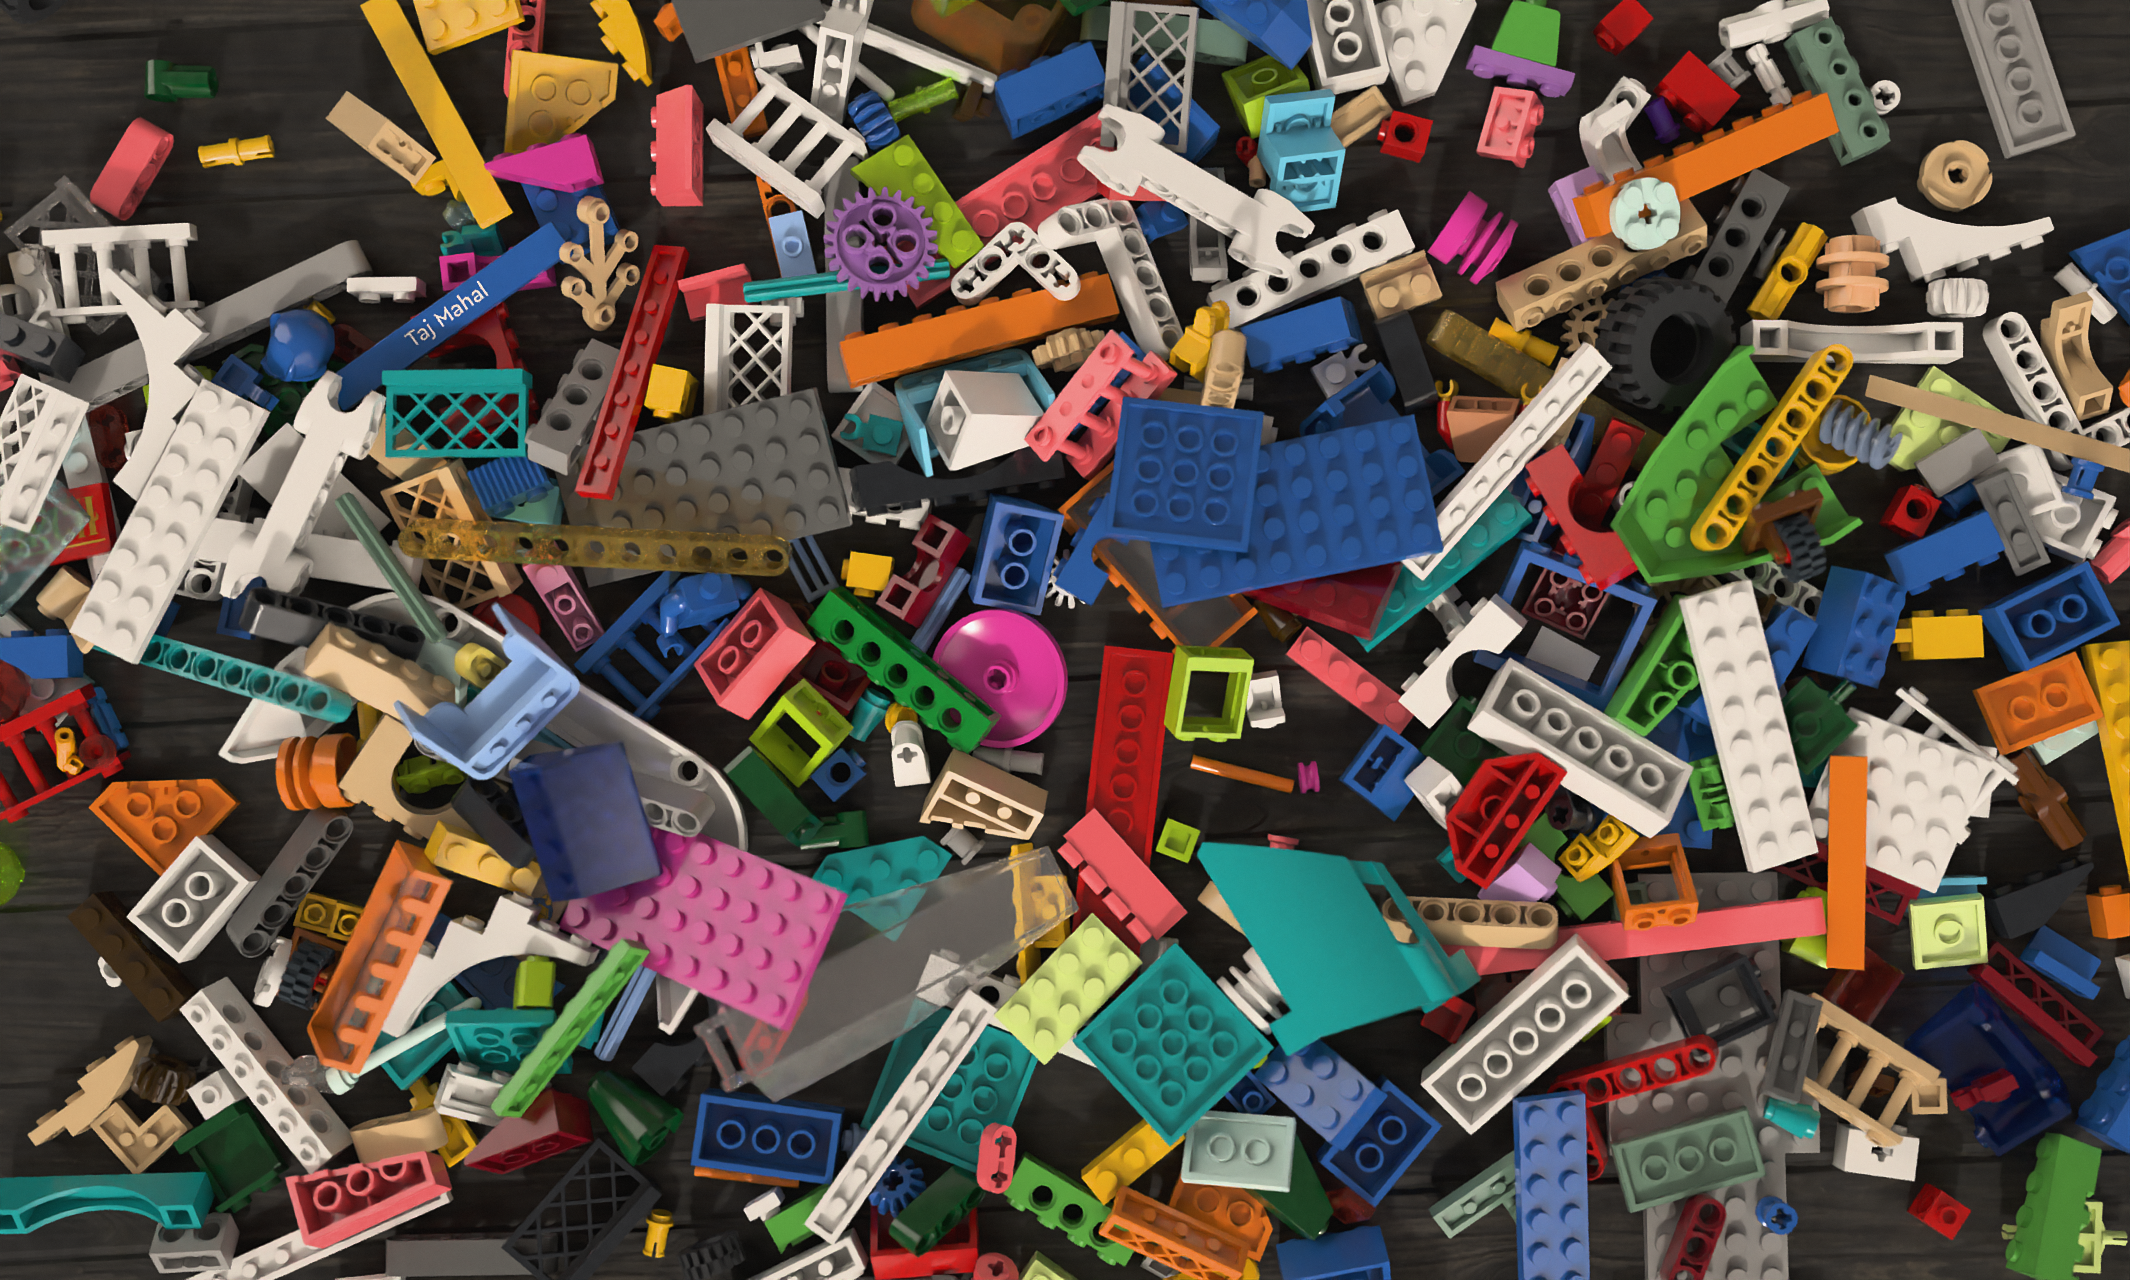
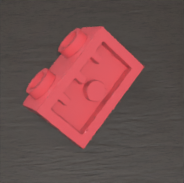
M1495 86L1476 150L1479 156L1513 161L1516 167L1524 168L1527 158H1530L1534 151L1535 142L1533 135L1536 125L1539 126L1544 115V106L1534 91Z

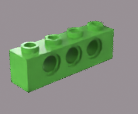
M1027 1151L1024 1152L1013 1171L1010 1186L1003 1192L1008 1197L1006 1201L1020 1211L1028 1208L1038 1214L1036 1219L1046 1227L1055 1229L1058 1226L1068 1232L1067 1238L1078 1246L1085 1247L1088 1244L1098 1250L1097 1256L1108 1264L1115 1266L1116 1262L1126 1266L1134 1250L1106 1237H1100L1093 1231L1097 1223L1104 1222L1110 1214L1114 1203L1109 1201L1103 1205L1092 1190ZM1041 1185L1047 1186L1052 1190L1053 1195L1046 1201H1040L1033 1195L1036 1187ZM1074 1203L1079 1205L1083 1210L1081 1216L1076 1219L1066 1217L1063 1209L1068 1204ZM1117 1224L1113 1225L1122 1231H1129Z

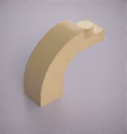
M2087 292L2053 301L2051 315L2049 318L2041 320L2040 327L2042 352L2078 421L2108 413L2113 392L2112 384L2100 372L2091 354L2088 328L2093 298Z

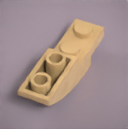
M132 1035L114 1047L117 1053L108 1059L103 1056L87 1066L85 1069L88 1074L77 1081L82 1089L65 1100L68 1106L59 1112L54 1109L36 1121L39 1127L28 1134L34 1145L37 1146L48 1142L66 1129H68L73 1137L92 1128L90 1124L112 1104L121 1100L130 1089L135 1066L139 1064L141 1057L148 1055L153 1042L152 1038L147 1035L135 1039Z

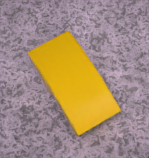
M1608 814L1589 837L1580 833L1558 860L1577 881L1583 882L1612 863L1639 836L1629 825Z
M309 891L298 907L293 926L325 933L328 937L349 941L364 907Z

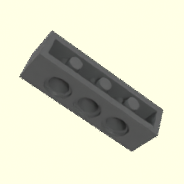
M1753 169L1744 176H1738L1729 190L1733 197L1728 206L1723 204L1713 219V223L1717 226L1711 236L1707 234V247L1698 252L1700 257L1695 266L1690 264L1681 279L1696 281L1698 284L1710 287L1715 295L1720 296L1727 305L1791 187L1758 169ZM1742 203H1747L1753 208V217L1743 213ZM1725 233H1731L1737 238V247H1732L1726 242ZM1709 262L1716 263L1720 267V277L1710 273Z

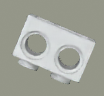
M1428 756L1404 779V782L1433 819L1447 830L1445 816L1464 789L1450 771Z

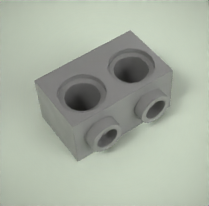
M218 1212L208 1214L202 1229L167 1230L158 1223L149 1255L159 1273L230 1270L240 1232L230 1213L219 1214Z

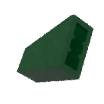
M750 745L723 769L783 837L797 847L814 838L817 830L824 825V822L787 777L771 761Z
M1296 1133L1289 1192L1242 1188L1303 1238L1315 1240L1316 1237L1321 1236L1328 1228L1330 1222L1328 1219L1334 1212Z

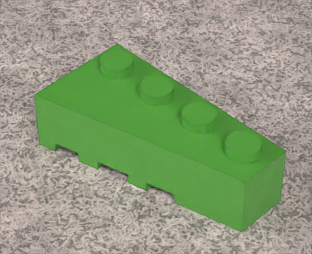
M1674 595L1603 714L1641 736H1646L1678 704L1677 701L1700 682L1679 599L1688 597L1685 595Z
M2046 1132L2045 1137L2039 1141L2036 1149L2038 1160L2035 1170L2031 1172L2026 1182L2028 1193L2025 1203L2019 1208L2016 1215V1224L2018 1226L2014 1239L2009 1242L2006 1248V1268L2037 1280H2079V1278L2072 1276L2075 1261L2081 1262L2083 1260L2085 1247L2079 1245L2078 1240L2080 1231L2084 1227L2089 1226L2091 1212H2089V1207L2085 1204L2086 1197H2091L2095 1192L2102 1149L2062 1134Z

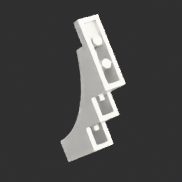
M832 0V6L820 25L811 104L840 125L843 124L846 118L849 89L855 80L861 47L874 0Z

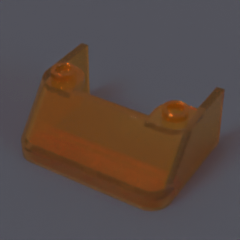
M913 0L911 6L913 22L919 29L997 76L1013 69H1017L1020 72L1031 67L1030 64L1034 60L1044 55L1070 13L1059 0L1051 12L1037 4L1026 5L1018 11L1013 21L978 0Z

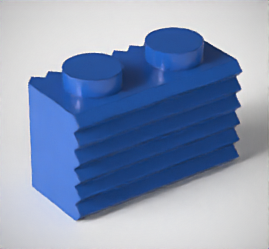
M501 457L467 473L480 504L489 517L494 515L497 518L508 516L516 510V505L527 500L529 503L539 502L548 496L547 491L554 489L545 466L529 460L528 457Z

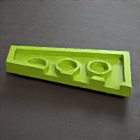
M909 134L850 169V174L857 181H862L868 188L872 187L876 196H881L883 187H887L888 197H893L898 190H901V201L905 202L913 196V209L924 206L925 213L922 219L930 217L933 219L932 226L927 230L937 231V239L931 243L938 245L937 253L941 257L948 259L949 264L955 269L969 262L985 247Z

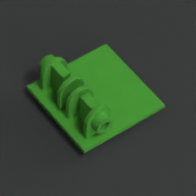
M1718 754L1688 762L1687 764L1694 767L1688 781L1702 831L1718 827L1719 829L1733 826L1735 819Z

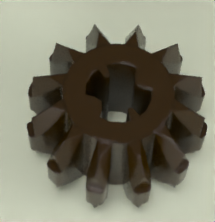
M148 1054L146 1057H141L139 1064L135 1066L132 1074L131 1089L139 1094L141 1098L149 1099L152 1103L157 1102L164 1106L168 1104L177 1106L187 1101L190 1095L187 1090L195 1085L196 1070L192 1066H188L186 1061H180L176 1057H168L165 1054L160 1056Z

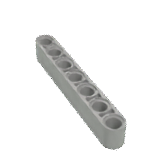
M857 156L848 157L824 185V205L826 207L825 235L833 234L827 230V221L837 222L833 217V210L845 211L843 199H847L854 204L855 192L858 191L862 195L861 181H857L850 174V169L861 163L860 158ZM825 157V158H824V163H825L830 157ZM853 236L847 241L848 245L854 248L863 246L862 238L858 236ZM825 244V249L831 247L830 245ZM825 257L826 272H835L829 270V263L835 258ZM861 289L851 292L826 293L827 382L829 393L862 392L865 388V385L850 389L839 351V343L845 340L844 336L853 332L864 331V301L861 298Z

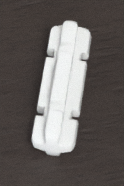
M1756 44L1746 52V57L1751 65L1755 64L1756 68L1754 71L1766 93H1771L1772 96L1769 99L1772 104L1782 103L1784 107L1791 102L1790 97L1793 95L1788 87L1784 88L1783 84L1785 81L1773 59H1768L1767 55L1770 53L1765 44Z

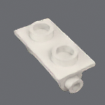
M1454 584L1425 606L1440 621L1447 635L1460 622L1466 626L1474 618L1469 613L1472 607L1467 601L1463 602L1459 607L1454 604V601L1462 596Z

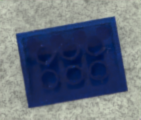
M623 741L530 754L509 770L551 902L589 897L661 876L664 873Z

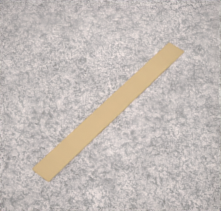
M1874 375L1869 376L1865 393L1866 397L2130 473V449Z

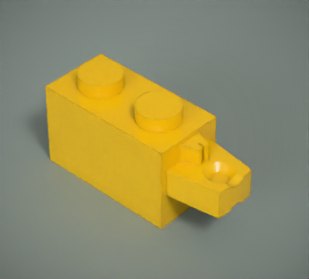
M1968 609L1946 610V616L1934 617V610L1912 611V618L1899 619L1897 622L1895 639L1892 644H1897L1898 652H1901V661L1984 657L1982 615L1969 616Z

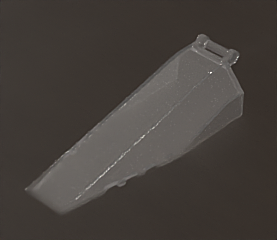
M1049 845L956 874L943 876L936 880L916 884L899 891L843 906L789 1031L782 1030L716 1000L718 1014L698 1023L693 1028L698 1037L702 1036L723 1078L721 1084L725 1092H729L751 1080L773 1102H776L907 1033L1080 908ZM724 1025L745 1067L744 1070L737 1073L715 1031V1028Z

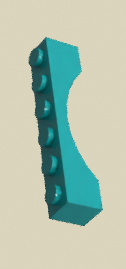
M206 1172L0 1178V1234H27L63 1217L98 1210H125L142 1214L157 1221L167 1230L202 1229L215 1195Z

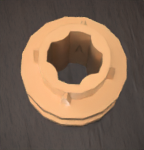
M1846 235L1830 239L1829 243H1825V255L1817 258L1816 268L1829 272L1828 279L1818 281L1815 287L1817 293L1824 295V308L1837 313H1860L1874 310L1875 306H1879L1880 293L1889 289L1888 280L1876 277V270L1886 268L1889 265V256L1880 253L1881 240L1868 235Z

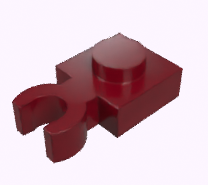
M2001 1068L1971 1081L1970 1086L1956 1089L1950 1092L1949 1095L1954 1105L1963 1111L1982 1100L1985 1102L2005 1100L2011 1096L2010 1091L2019 1088L2013 1074Z

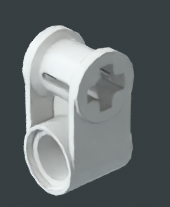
M911 720L896 723L891 729L893 745L892 765L895 786L931 783L929 758L925 750L920 725Z

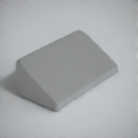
M1972 428L1916 461L1914 465L1925 487L1930 489L1935 497L1939 498L1998 464L1999 459L1980 429Z

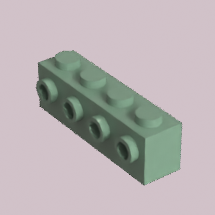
M1829 17L1794 33L1783 45L1805 91L1811 90L1812 95L1825 92L1828 94L1840 131L1829 136L1828 140L1842 167L1879 150L1891 140L1888 136L1889 128L1886 121L1879 117L1874 107V96L1861 80L1858 62L1853 56H1850L1844 44L1845 37L1842 29L1835 25L1832 17Z

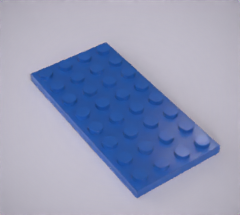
M1414 414L1260 445L1247 553L1150 542L1162 608L1442 553L1444 550Z

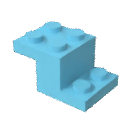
M1331 89L1265 96L1257 157L1271 178L1269 190L1291 201L1301 212L1336 207L1346 149L1330 127L1335 95Z

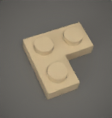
M122 1099L112 1104L90 1124L92 1129L133 1174H143L174 1146L173 1143L194 1128L183 1114L171 1104L163 1105L145 1123H142Z

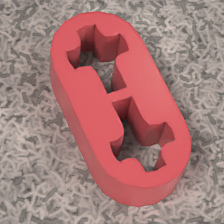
M991 1123L985 1127L981 1135L977 1182L982 1189L999 1194L1007 1190L1013 1178L1017 1140L1015 1131L1009 1126ZM1002 1136V1141L995 1145L996 1138ZM998 1171L997 1178L991 1180L992 1174H996Z

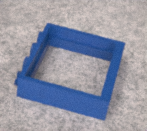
M1522 540L1498 595L1509 605L1511 604L1529 562L1587 584L1577 568L1583 562L1576 554L1570 556L1566 552L1563 556L1551 551L1552 547L1544 542L1538 543L1532 540L1529 543ZM1632 578L1631 582L1621 579L1603 590L1637 603L1639 607L1601 686L1503 649L1500 654L1488 650H1473V661L1498 671L1511 658L1593 708L1604 712L1657 602L1655 592L1651 590L1652 586L1642 583L1637 578ZM1595 582L1590 584V586L1598 588Z

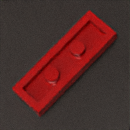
M1612 416L1583 476L1585 482L1575 496L1573 513L1601 524L1645 435V429Z

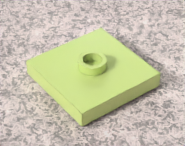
M1981 893L1922 898L1909 901L1908 912L1912 963L1915 970L1988 963L1984 897Z

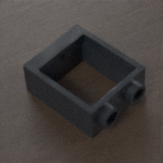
M1736 952L1661 987L1684 1038L1706 1035L1685 991L1731 969H1735L1755 1012L1707 1034V1036L1714 1039L1718 1048L1778 1021L1773 1012L1776 1009L1775 1001L1768 990L1763 991L1758 980L1761 977V972L1753 958H1748L1747 955ZM1695 1048L1691 1051L1700 1057L1708 1053L1701 1048Z

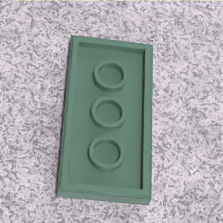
M1744 1105L1609 1142L1626 1206L1630 1213L1767 1176L1748 1107Z

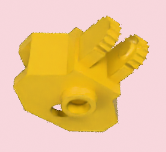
M1222 300L1214 302L1211 308L1203 306L1196 310L1194 324L1186 327L1184 335L1172 348L1170 354V364L1183 373L1190 370L1189 374L1202 384L1204 382L1213 336L1219 331H1232L1228 329L1231 310H1229L1227 303Z

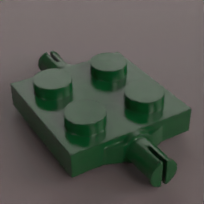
M1806 675L1781 699L1796 763L1806 775H1810L1861 726L1846 712L1842 701L1857 689L1854 684H1850L1851 681L1847 678H1844L1830 692L1823 689L1809 675Z

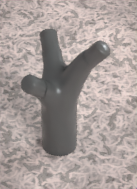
M1780 228L1769 246H1767L1764 238L1759 244L1760 258L1752 278L1762 282L1765 281L1773 262L1787 246V243L1780 245L1786 233L1784 228Z

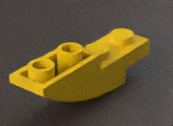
M628 0L592 1L590 3L591 7L603 20L598 24L605 34L600 38L613 55L619 52L626 62L622 66L634 81L640 78L647 87L651 85L653 79L649 48L639 20Z

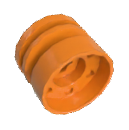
M338 733L325 734L319 739L314 736H305L303 738L289 737L283 740L276 759V779L281 800L288 809L297 811L308 808L311 810L317 809L322 805L328 808L351 807L357 804L341 794L343 789L338 787L339 779L357 754V741L353 735Z

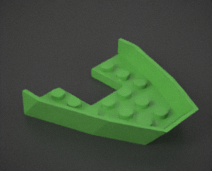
M1737 345L1652 453L1611 523V527L1617 532L1648 584L1725 574L1774 560L1766 548L1745 555L1740 541L1747 520L1731 543L1724 548L1702 552L1696 549L1690 540V532L1693 525L1734 468L1720 444L1779 405L1749 357L1750 354L1756 351L1753 345ZM1816 463L1807 464L1767 491L1758 502V504L1766 501L1774 503L1785 499L1788 494L1795 490L1804 489L1806 491L1818 486L1824 500L1814 527L1821 539V546L1836 542L1862 524L1859 517L1847 515ZM1728 497L1726 507L1730 513L1735 514L1737 510L1736 502ZM1708 526L1706 536L1712 543H1715L1717 533L1713 527Z

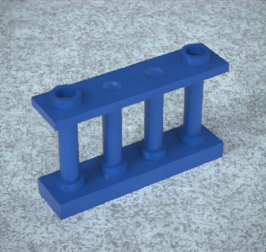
M672 564L574 664L583 675L591 676L594 672L597 675L601 673L637 708L633 715L644 720L646 723L651 721L660 712L661 707L658 704L695 667L693 664L732 620L726 617L720 624L716 620L700 624L710 635L696 649L681 634L675 632L683 646L681 655L685 660L672 674L635 639L636 634L633 632L643 622L645 625L649 623L660 635L663 633L660 630V609L658 606L678 581L687 577L678 567H674ZM618 647L621 650L625 648L661 683L648 699L610 664L612 660L609 656Z

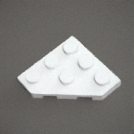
M1388 0L1374 5L1390 75L1402 106L1435 95L1476 8L1475 0Z

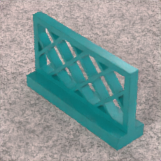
M523 369L382 370V385L386 386L385 457H528V444L525 443V436L529 423V389H532V374ZM472 394H479L488 404L473 417L462 404ZM486 394L497 395L491 400ZM507 394H519V407L508 417L497 404ZM397 395H410L418 403L405 418L396 410ZM417 395L426 396L421 400ZM437 395H445L453 404L438 417L427 405ZM452 395L461 396L456 400ZM424 409L435 422L421 435L410 422ZM459 409L470 422L456 435L444 422ZM494 409L505 421L490 434L479 422ZM519 417L517 426L514 421ZM396 418L400 421V423L397 426ZM441 426L452 437V440L443 449H434L427 439ZM476 426L487 437V440L478 449H470L462 439ZM509 426L518 433V449H505L496 440ZM406 427L417 440L407 450H396V436ZM493 443L498 449L487 448ZM422 444L427 448L425 450H417ZM458 444L462 449L453 448Z

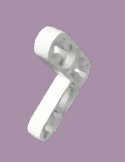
M1013 222L1000 231L954 276L951 282V290L957 300L963 305H974L981 301L1018 264L1058 300L1067 301L1077 296L1081 288V282L1074 268L1053 249H1049L1042 244L1039 236L1031 228L1022 222ZM1016 235L1019 238L1023 237L1024 241L1021 244L1013 243L1012 238ZM1004 246L1006 251H1009L1011 255L1007 257L1004 251L1001 249V247ZM1047 254L1050 260L1045 267L1038 269L1032 266V261L1037 255ZM996 256L1002 259L998 269L994 271L984 269L985 262L990 257ZM976 271H980L983 278H985L984 281L979 276L977 277ZM1055 271H1057L1062 279L1069 280L1070 285L1068 287L1059 286L1053 276ZM967 283L970 286L973 285L974 290L969 293L967 290L964 291L962 286Z

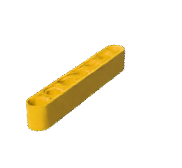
M1833 344L1815 352L1809 358L1778 403L1779 405L1775 407L1693 525L1690 532V540L1696 549L1702 552H1709L1724 548L1731 543L1749 517L1750 511L1758 504L1853 365V355L1846 346ZM1827 355L1831 356L1835 361L1834 370L1827 366ZM1807 383L1811 384L1816 391L1814 399L1807 394ZM1787 412L1795 416L1796 425L1794 428L1787 423ZM1768 440L1772 441L1776 446L1775 456L1770 455L1766 449ZM1748 468L1756 474L1757 480L1755 485L1750 484L1746 478ZM1728 497L1736 502L1737 510L1735 514L1730 513L1726 507ZM1708 526L1716 530L1717 539L1715 543L1707 539L1706 530Z

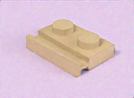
M1424 250L1360 274L1359 280L1362 282L1375 320L1402 310L1409 311L1443 296L1431 265L1428 264Z

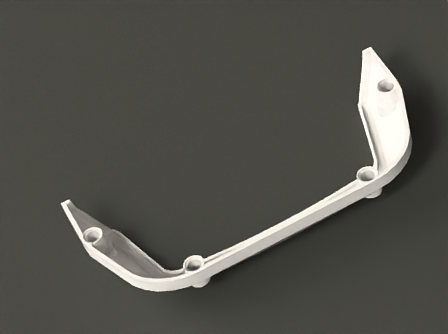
M395 592L369 597L348 608L408 625H417ZM422 594L444 627L445 620L449 615L454 614L457 617V628L451 633L448 632L446 639H451L464 645L472 642L494 653L507 666L512 662L502 649L504 634L460 607L441 598ZM299 646L273 669L329 686L304 674L305 652L308 650L306 647ZM579 681L580 688L577 695L545 727L592 758L708 794L715 803V811L699 833L747 852L748 834L743 807L732 785L723 774L697 753ZM350 696L353 710L357 706V702L362 701ZM253 698L218 754L230 762L241 764L277 758L279 747L284 739L289 737L303 738L305 736H314L319 739L321 736L328 734L338 723L329 722ZM689 760L693 761L698 767L697 777L692 781L687 780L682 774L683 765ZM657 973L658 1028L671 1035L678 1027L699 991Z

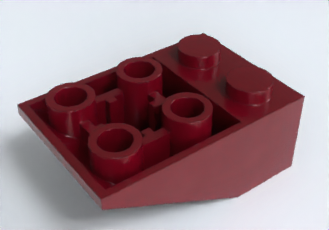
M1573 513L1575 521L1589 531L1597 533L1615 532ZM1560 525L1550 542V546L1552 547L1551 551L1564 556L1568 551L1559 538L1565 534ZM1540 566L1521 612L1585 640L1610 593L1603 590L1600 591L1598 588Z

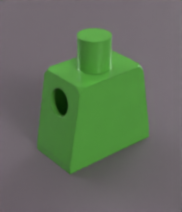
M1513 0L1490 49L1555 67L1557 62L1560 12L1546 8L1547 0H1526V2Z

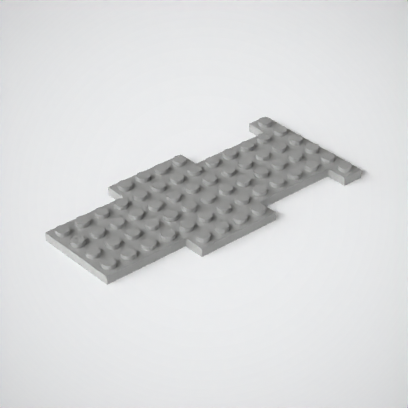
M1777 872L1690 873L1699 902L1697 910L1778 900ZM1635 873V882L1646 881L1649 903L1680 900L1672 873ZM1779 940L1637 956L1638 1013L1608 1014L1613 1019L1604 1026L1605 1061L1685 1039L1661 987L1736 952L1747 955L1748 958L1751 957L1756 962L1761 972V977L1758 980L1763 991L1768 990L1776 1004V1009L1773 1012L1778 1019L1781 1007ZM1731 969L1685 991L1706 1035L1755 1012L1735 969ZM1777 1021L1720 1047L1715 1067L1706 1075L1606 1102V1140L1610 1156H1613L1609 1145L1611 1141L1743 1105L1748 1107L1767 1176L1706 1192L1723 1204L1727 1216L1703 1280H1789L1787 1234H1776L1768 1227L1762 1225L1756 1218L1755 1207L1758 1201L1766 1196H1776L1787 1203L1785 1153H1820V1131L1818 1123L1816 1132L1811 1139L1804 1136L1800 1139L1763 1117V1110L1770 1096L1760 1093L1765 1073L1764 1065L1768 1060ZM1817 1033L1814 1038L1806 1077L1813 1081L1818 1076ZM1692 1053L1693 1057L1698 1061L1710 1059L1709 1053L1701 1057ZM1660 1058L1657 1060L1659 1067L1665 1071L1676 1069L1670 1059ZM1626 1068L1623 1070L1629 1080L1637 1081L1641 1079V1075L1636 1069ZM1802 1092L1799 1103L1812 1105L1813 1110L1819 1112V1102ZM1688 1198L1643 1210L1645 1280H1661V1265ZM1711 1203L1701 1207L1699 1211L1700 1219L1707 1218L1711 1214ZM1777 1209V1214H1781V1210ZM1772 1216L1771 1219L1776 1221L1775 1216ZM1693 1237L1687 1242V1252L1697 1249L1700 1242L1699 1237ZM1685 1270L1679 1271L1674 1276V1280H1686L1687 1272Z

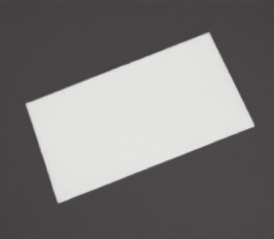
M1542 626L1526 658L1588 681L1600 656Z

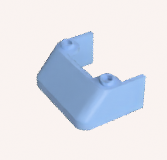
M495 603L491 608L508 632L503 639L502 649L512 662L464 709L451 702H442L433 706L422 716L399 699L393 704L413 738L478 780L488 779L496 775L577 695L580 688L579 680L573 671L531 628L498 603Z

